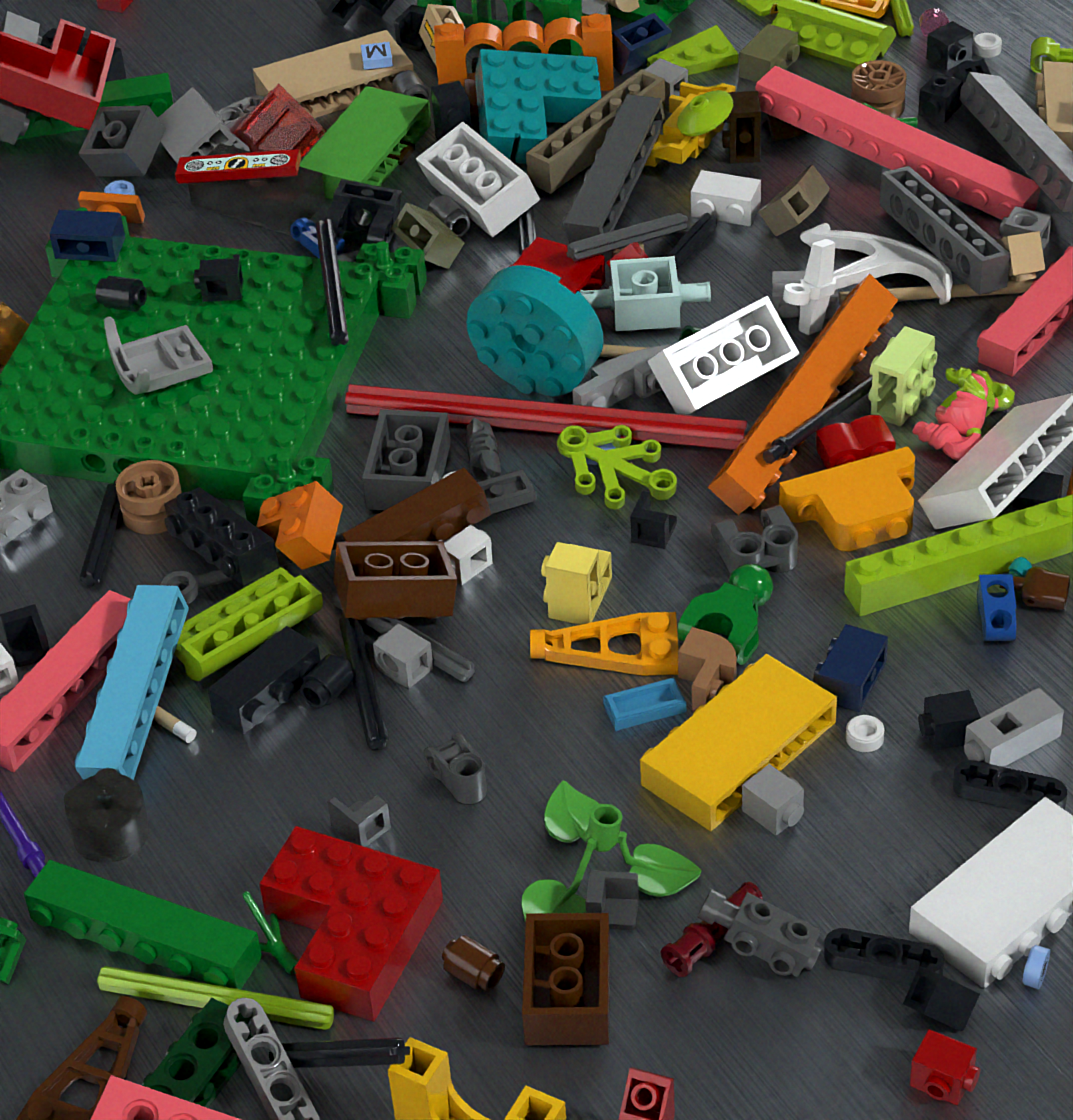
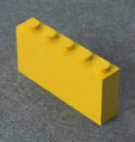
M766 653L756 663L749 664L743 673L732 683L724 685L719 693L707 704L699 706L693 715L682 725L674 727L668 736L657 746L649 748L640 759L641 785L712 832L742 805V785L768 764L781 771L836 723L837 696Z

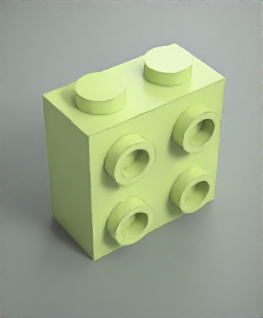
M904 326L896 337H892L889 340L883 353L873 359L870 366V375H873L872 387L868 396L869 401H871V415H880L884 421L901 427L909 416L916 414L921 401L925 396L929 397L932 394L936 384V379L933 377V367L938 356L937 352L934 351L935 336Z

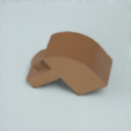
M694 627L691 628L678 651V678L693 682V712L699 706L705 705L713 699L724 685L732 683L737 678V657L732 644L718 634Z

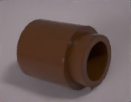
M462 935L458 939H451L442 953V960H444L443 969L475 990H481L482 988L490 992L499 983L505 970V963L499 960L498 954L467 935Z

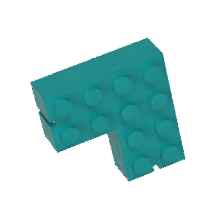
M480 49L475 72L480 136L509 160L514 139L519 138L515 163L527 164L526 153L547 138L546 122L568 123L602 98L600 80H598L597 57Z

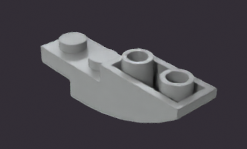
M674 344L637 350L591 368V380L573 389V405L608 408L634 393L641 399H645L661 391L662 388L647 361Z

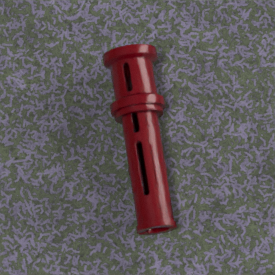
M744 882L726 900L739 906L747 892L762 900L763 895L755 884ZM703 920L700 923H691L684 928L683 935L676 942L668 943L662 947L660 951L661 958L673 974L679 977H686L692 972V965L701 957H708L714 952L716 941L728 929L716 922H713L712 925Z

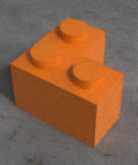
M314 481L264 500L260 507L256 527L272 537L275 546L301 570L330 560L343 505L322 485Z

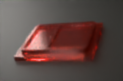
M278 84L242 121L233 134L249 147L250 152L299 149L302 158L327 130ZM273 177L272 179L278 184L284 177Z

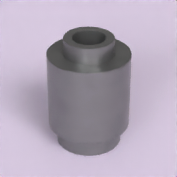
M406 70L396 75L392 82L394 92L429 100V92L417 73Z
M438 196L429 204L427 211L432 212L458 237L463 236L470 227L468 213L449 196Z

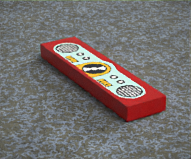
M299 149L180 157L175 177L177 183L184 184L297 176L301 154Z

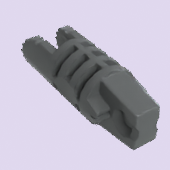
M473 418L467 426L466 446L471 475L477 482L500 476L501 466L497 441L491 425Z

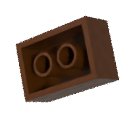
M443 541L337 542L333 580L345 618L365 620L378 617H388L391 619L425 617L435 619L442 616H453L457 577Z
M609 913L526 914L522 1004L525 1045H609Z

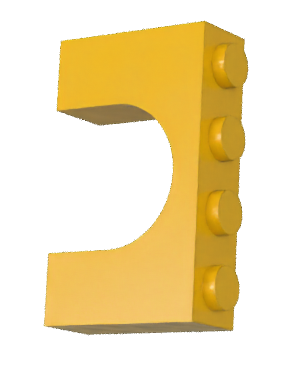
M409 1037L405 1046L410 1047V1055H405L403 1064L390 1065L387 1069L395 1120H491L471 1108L456 1092L451 1081L448 1053ZM525 1085L504 1120H566L565 1102Z

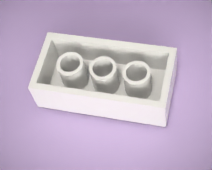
M461 122L416 158L429 183L442 195H447L468 213L469 218L492 238L540 200L528 175L464 122Z
M766 296L662 350L647 362L675 413L690 415L785 364L800 353L769 297Z

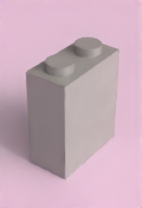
M193 87L158 117L166 128L160 142L177 164L180 157L220 155L237 140L212 107Z

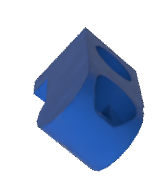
M1013 574L979 575L976 598L981 614L984 641H1015L1016 600ZM992 585H1001L1006 588L1005 592L988 593L987 589Z

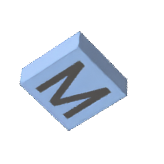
M390 42L361 45L364 70L393 66Z

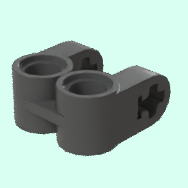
M781 505L761 510L762 537L754 532L739 533L730 518L711 524V533L715 547L730 575L736 568L744 564H758L764 569L767 568L777 573L788 572L795 568L798 562V532Z

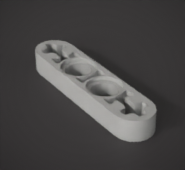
M240 998L233 1001L228 1007L224 1018L225 1032L270 1120H320L261 1005L250 998ZM238 1013H241L244 1018H253L249 1026L253 1037L248 1041L250 1031L243 1021L236 1022ZM257 1047H265L273 1053L274 1061L267 1065L259 1064L252 1058L251 1051ZM277 1083L285 1084L292 1090L293 1098L289 1101H278L271 1095L270 1087ZM297 1106H299L295 1113V1116H293L291 1111L294 1110Z

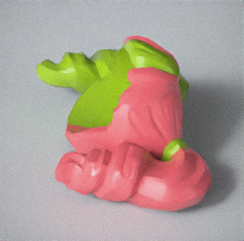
M962 366L957 371L953 368H948L945 371L947 380L957 384L960 389L949 395L937 407L935 417L939 425L932 422L928 424L924 421H919L912 430L913 434L918 435L920 441L927 442L930 447L936 450L942 449L949 458L959 461L983 438L981 428L985 418L991 412L1009 409L1014 403L1015 392L1009 385L992 381L988 372L981 371L980 369L972 372L970 368Z

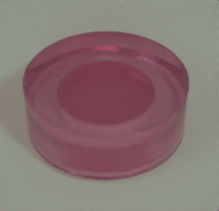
M939 8L926 10L919 19V27L926 37H928V33L949 23L946 13Z

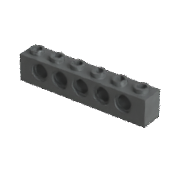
M910 166L882 172L879 206L977 294H989L995 290L1007 287L1010 253Z

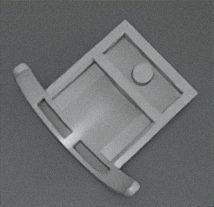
M112 317L104 319L106 339L115 369L127 389L135 395L166 388L169 385L213 372L212 360L187 325L121 344L114 319Z

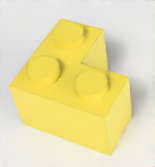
M556 542L551 555L545 556L541 569L542 576L546 577L543 601L548 603V617L550 619L579 625L593 621L612 579L611 552Z

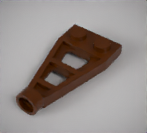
M128 996L119 997L108 1017L32 1093L16 1120H91L110 1076L113 1075L124 1080L126 1078L140 1032L139 1028L148 1014L144 1005ZM101 1046L118 1051L109 1071L86 1064ZM78 1079L100 1086L95 1105L89 1110L60 1101L61 1094Z

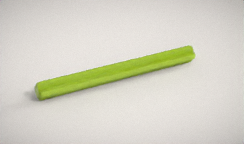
M109 966L102 967L97 978L100 990L204 1008L211 997L229 1006L237 999L250 998L261 1005L269 1020L323 1030L330 1029L334 1020V1009L331 1005Z

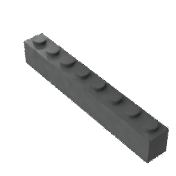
M969 72L966 82L961 87L959 98L961 102L1061 211L1073 213V152L1001 76Z

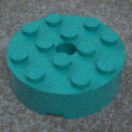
M516 265L498 271L471 303L466 319L469 338L480 362L487 365L504 381L516 386L521 393L530 394L533 391L550 397L567 394L581 383L602 352L604 337L601 323L590 303L579 291L574 294L559 283L561 277L541 268Z

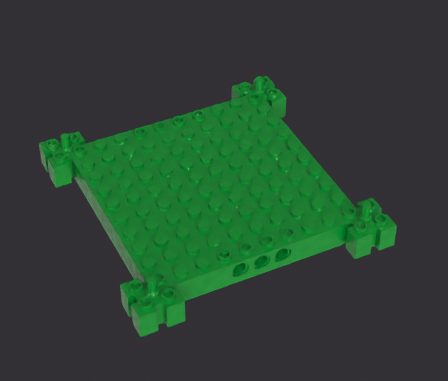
M81 207V208L76 209L75 211H88V210H87L86 208H84V207ZM121 216L126 238L116 262L55 259L51 240L49 239L45 249L51 276L58 278L0 374L1 469L15 471L22 469L30 473L113 483L125 468L134 463L146 460L163 461L172 465L177 470L182 493L200 487L215 498L243 501L246 520L255 526L257 525L263 501L270 497H275L314 481H317L332 495L334 484L330 459L315 457L316 452L381 310L385 311V316L410 319L417 304L416 295H421L427 281L424 250L399 247L395 252H389V244L385 241L378 242L377 244L363 243L356 257V262L338 260L349 341L346 345L340 344L336 347L331 344L320 258L226 248L216 245L209 246L188 242L165 241L156 238L130 237L126 216ZM234 254H240L244 278L242 300L203 302L201 289H196L194 284V270L200 268V260L233 259ZM108 276L139 279L147 290V300L136 312L109 309L97 302V284L100 279L107 278ZM106 317L114 319L121 344L187 325L212 360L213 372L169 385L166 388L135 395L127 389L115 369L106 339L104 319Z

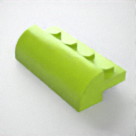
M780 0L777 3L778 14L771 23V25L798 32L800 52L853 69L864 62L876 60L877 57L883 58L896 37L892 26L808 0Z
M281 566L185 621L174 655L185 665L186 675L195 681H200L264 644L284 627L288 626L291 628L319 612L323 606L322 593L301 574L294 578Z

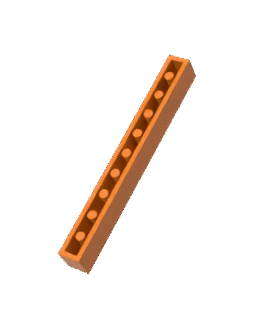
M871 274L867 275L849 292L707 487L737 515L749 506L754 510L767 496L764 489L766 487L770 488L780 478L782 472L779 468L781 466L785 467L794 458L797 451L793 449L788 457L779 458L772 464L764 461L763 453L771 447L775 439L790 434L823 410L822 407L824 405L828 406L837 397L840 391L836 387L838 385L842 386L852 376L854 371L851 369V366L855 367L866 356L865 346L868 348L877 340L881 334L877 329H882L894 316L891 310L898 299Z

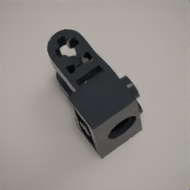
M341 179L333 194V202L323 220L329 219L332 221L336 245L339 244L345 231L368 233L366 242L368 244H377L381 241L389 243L394 234L391 227L400 214L401 190Z

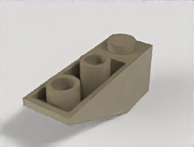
M812 164L761 208L758 213L777 237L799 225L821 203L829 192L830 187Z

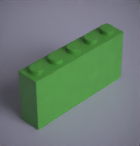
M366 86L300 162L298 175L296 176L299 191L333 200V194L341 179L381 187L398 166V160L388 158L387 156L389 154L399 156L401 150L407 147V145L401 144L400 140L416 144L431 126L429 100Z

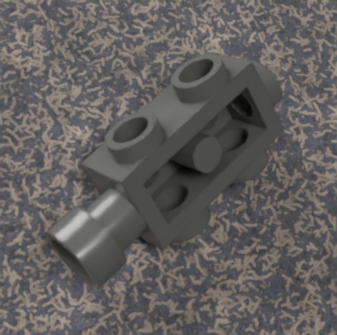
M711 888L697 918L711 925L713 922H716L727 928L724 940L732 943L733 949L742 956L755 955L769 962L772 971L783 976L792 974L798 977L803 968L811 971L821 951L820 948L815 946L821 932L820 929L748 892L741 904L737 906L725 900L727 895Z

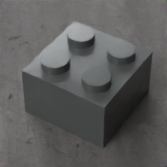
M148 105L100 107L81 147L79 156L97 177L145 176L166 128Z

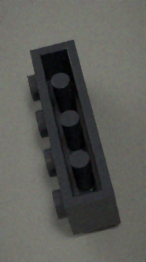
M198 487L192 491L183 492L175 499L164 503L167 514L165 526L170 535L180 539L190 550H195L209 564H214L227 577L233 578L242 586L258 580L279 568L274 539L202 488Z

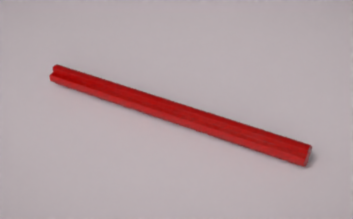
M349 384L348 392L345 395L347 414L379 417L380 410L448 413L450 424L468 425L475 418L481 422L489 423L493 428L561 434L569 426H580L587 433L611 430L618 425H625L632 431V441L644 442L645 440L653 439L662 444L735 450L748 432V421L411 389Z

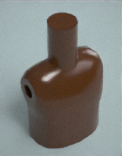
M1035 566L1029 568L1024 577L1013 576L1014 591H1020L1021 600L1026 605L1037 608L1065 610L1070 586V575L1052 572Z

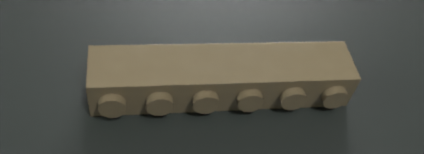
M643 69L639 70L526 153L527 175L533 186L552 194L595 161L597 149L601 148L605 140L608 127L612 126L616 118L617 108L622 106L627 94L661 98L664 110L665 79Z

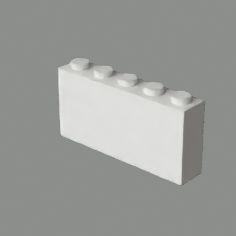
M1073 393L1014 407L918 500L934 529L993 519L1073 441Z
M1044 797L911 906L909 933L920 942L937 947L943 953L944 960L983 989L996 978L998 980L1003 979L1017 960L1023 955L1028 956L1031 948L1035 945L1039 946L1040 941L1050 932H1058L1065 924L1067 918L1073 913V815L1047 797Z

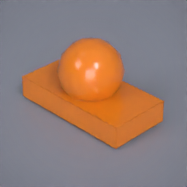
M80 191L78 202L80 208L84 207L88 211L121 213V216H126L127 223L143 224L145 214L138 195Z

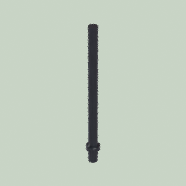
M873 375L868 376L787 436L775 439L771 447L763 453L764 461L772 464L779 458L788 457L795 446L867 395L872 387Z

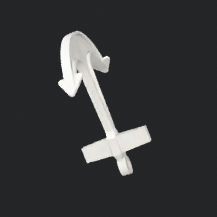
M823 223L800 234V239L811 247L804 279L800 280L799 284L790 283L785 285L783 295L785 302L792 305H800L799 331L810 335L822 330L829 298L831 295H834L835 290L857 284L869 274L874 278L892 273H908L922 277L930 283L934 292L940 297L939 303L941 305L950 302L953 280L952 273L941 260L916 246L874 234L830 230V225ZM835 248L855 250L869 255L834 271Z

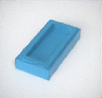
M675 678L603 696V705L615 731L687 712V703Z

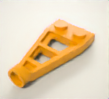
M676 612L635 613L552 631L530 629L531 659H545V661L641 676L678 675L679 648ZM633 633L640 637L641 651L636 655L615 653L608 647V641L615 636ZM589 638H598L600 640V651L596 653L573 650L571 648V643L574 641Z

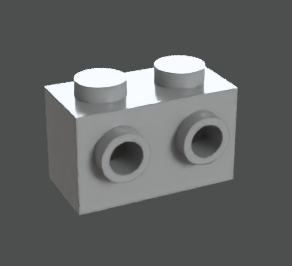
M19 469L0 482V548L53 512L47 486L22 469Z

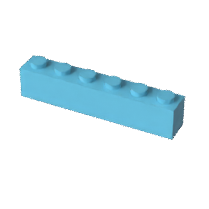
M137 585L133 599L128 602L125 623L117 634V646L113 658L108 661L107 675L103 687L97 693V705L93 717L87 722L86 737L82 749L78 751L75 758L76 771L80 774L88 789H131L189 610L178 586Z

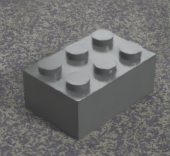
M380 410L362 476L366 509L386 510L441 480L451 445L448 413Z

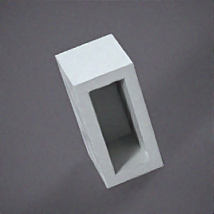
M701 170L691 190V217L700 218L704 213H709L711 216L715 215L717 221L751 227L761 206V180Z

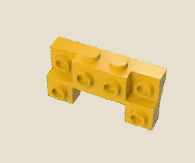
M681 82L680 96L671 95L669 97V112L672 115L663 124V135L659 134L645 165L656 167L662 159L670 163L682 165L688 157L696 159L702 150L709 146L713 137L722 131L725 123H721L718 127L705 134L686 136L681 133L677 126L680 113L698 95L716 90L736 92V86L721 83L716 86L704 87Z

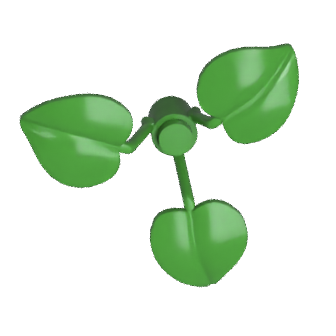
M563 780L547 802L544 814L545 828L552 837L561 842L570 843L581 838L584 842H587V847L569 889L563 883L552 879L535 881L525 889L521 900L523 919L526 922V914L586 913V899L575 893L580 886L593 850L599 852L609 851L617 843H619L625 863L632 866L629 873L638 874L639 890L651 896L664 897L681 891L697 880L702 870L681 854L657 844L647 843L635 847L632 857L626 843L627 833L620 831L622 822L621 811L613 805L598 803L594 799L580 793Z

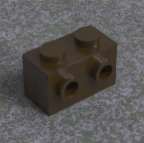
M758 91L728 92L733 99V108L723 122L727 123V130H722V147L728 148L730 164L760 162L761 110Z

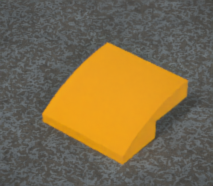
M821 0L820 4L879 19L888 11L890 0Z

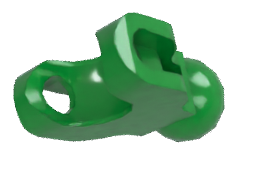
M758 564L741 565L731 573L728 583L724 582L719 590L704 593L693 598L678 622V640L684 642L692 627L715 634L726 635L728 637L727 640L735 649L737 664L744 665L759 646L757 630L758 607L763 606L770 600L774 588L769 572Z

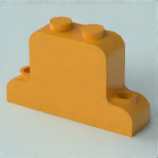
M906 446L780 482L779 505L782 506L791 522L802 523L810 520L819 522L833 546L840 551H853L905 536L912 531L914 498L909 491L914 486L915 455Z

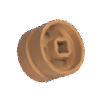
M873 60L858 65L852 72L851 99L861 104L867 103L894 119L898 118L905 109V70L896 63L884 60Z
M158 460L140 461L125 468L116 480V491L121 514L127 528L136 533L147 535L168 531L165 526L167 514L164 503L175 499L182 493L178 472L172 465Z

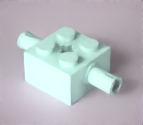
M675 256L610 260L611 286H609V289L580 290V293L586 298L593 309L610 308V311H614L616 331L681 327L680 307H682V303L711 302L709 281L681 284L678 281Z

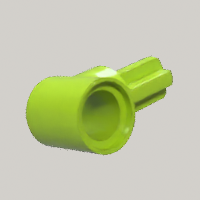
M1050 37L1035 39L1031 44L1030 66L1034 73H1041L1043 61L1073 63V48H1060V43H1056Z

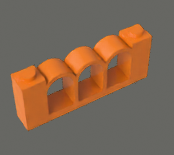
M595 13L589 16H581V23L573 18L562 17L554 19L544 29L533 21L519 20L506 26L503 32L497 26L482 22L472 24L465 30L464 24L444 23L442 25H434L438 85L460 81L464 88L465 79L475 80V73L467 72L466 54L475 45L489 44L497 50L508 51L512 45L527 41L536 44L541 53L548 54L549 48L557 40L572 39L582 47L583 56L597 57L598 80H600L601 91L613 90V49L610 14L602 15Z

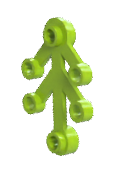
M618 425L611 430L589 434L580 426H569L558 436L557 448L559 452L565 457L571 458L576 473L575 490L582 495L591 494L595 490L596 478L588 470L587 457L598 463L605 486L604 503L610 509H620L625 504V491L619 486L615 472L648 487L650 494L660 501L668 500L675 494L677 478L668 469H658L650 473L627 461L641 458L647 463L657 462L661 457V445L656 440L648 439L642 444L629 446L632 441V431L625 425ZM623 435V436H626V437H625V438H618L617 436ZM612 443L616 448L603 450L597 446ZM652 449L655 450V452L649 453L646 452V450ZM588 481L590 484L583 485L581 482ZM611 496H618V497H620V498H619V499H611L610 497H611Z

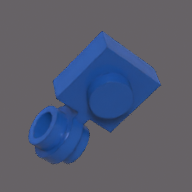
M305 217L296 219L290 228L293 239L299 241L313 255L320 258L315 223ZM342 238L339 244L336 245L337 253L344 251L345 240Z

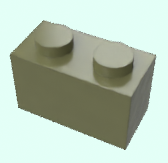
M766 24L739 52V77L758 82L774 66L786 70L798 59L800 54L798 32Z
M407 202L391 227V230L410 248L424 250L426 261L447 269L450 268L465 244L432 212Z

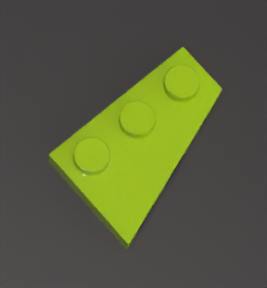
M717 24L647 58V67L661 58L688 69V76L739 63L738 52Z

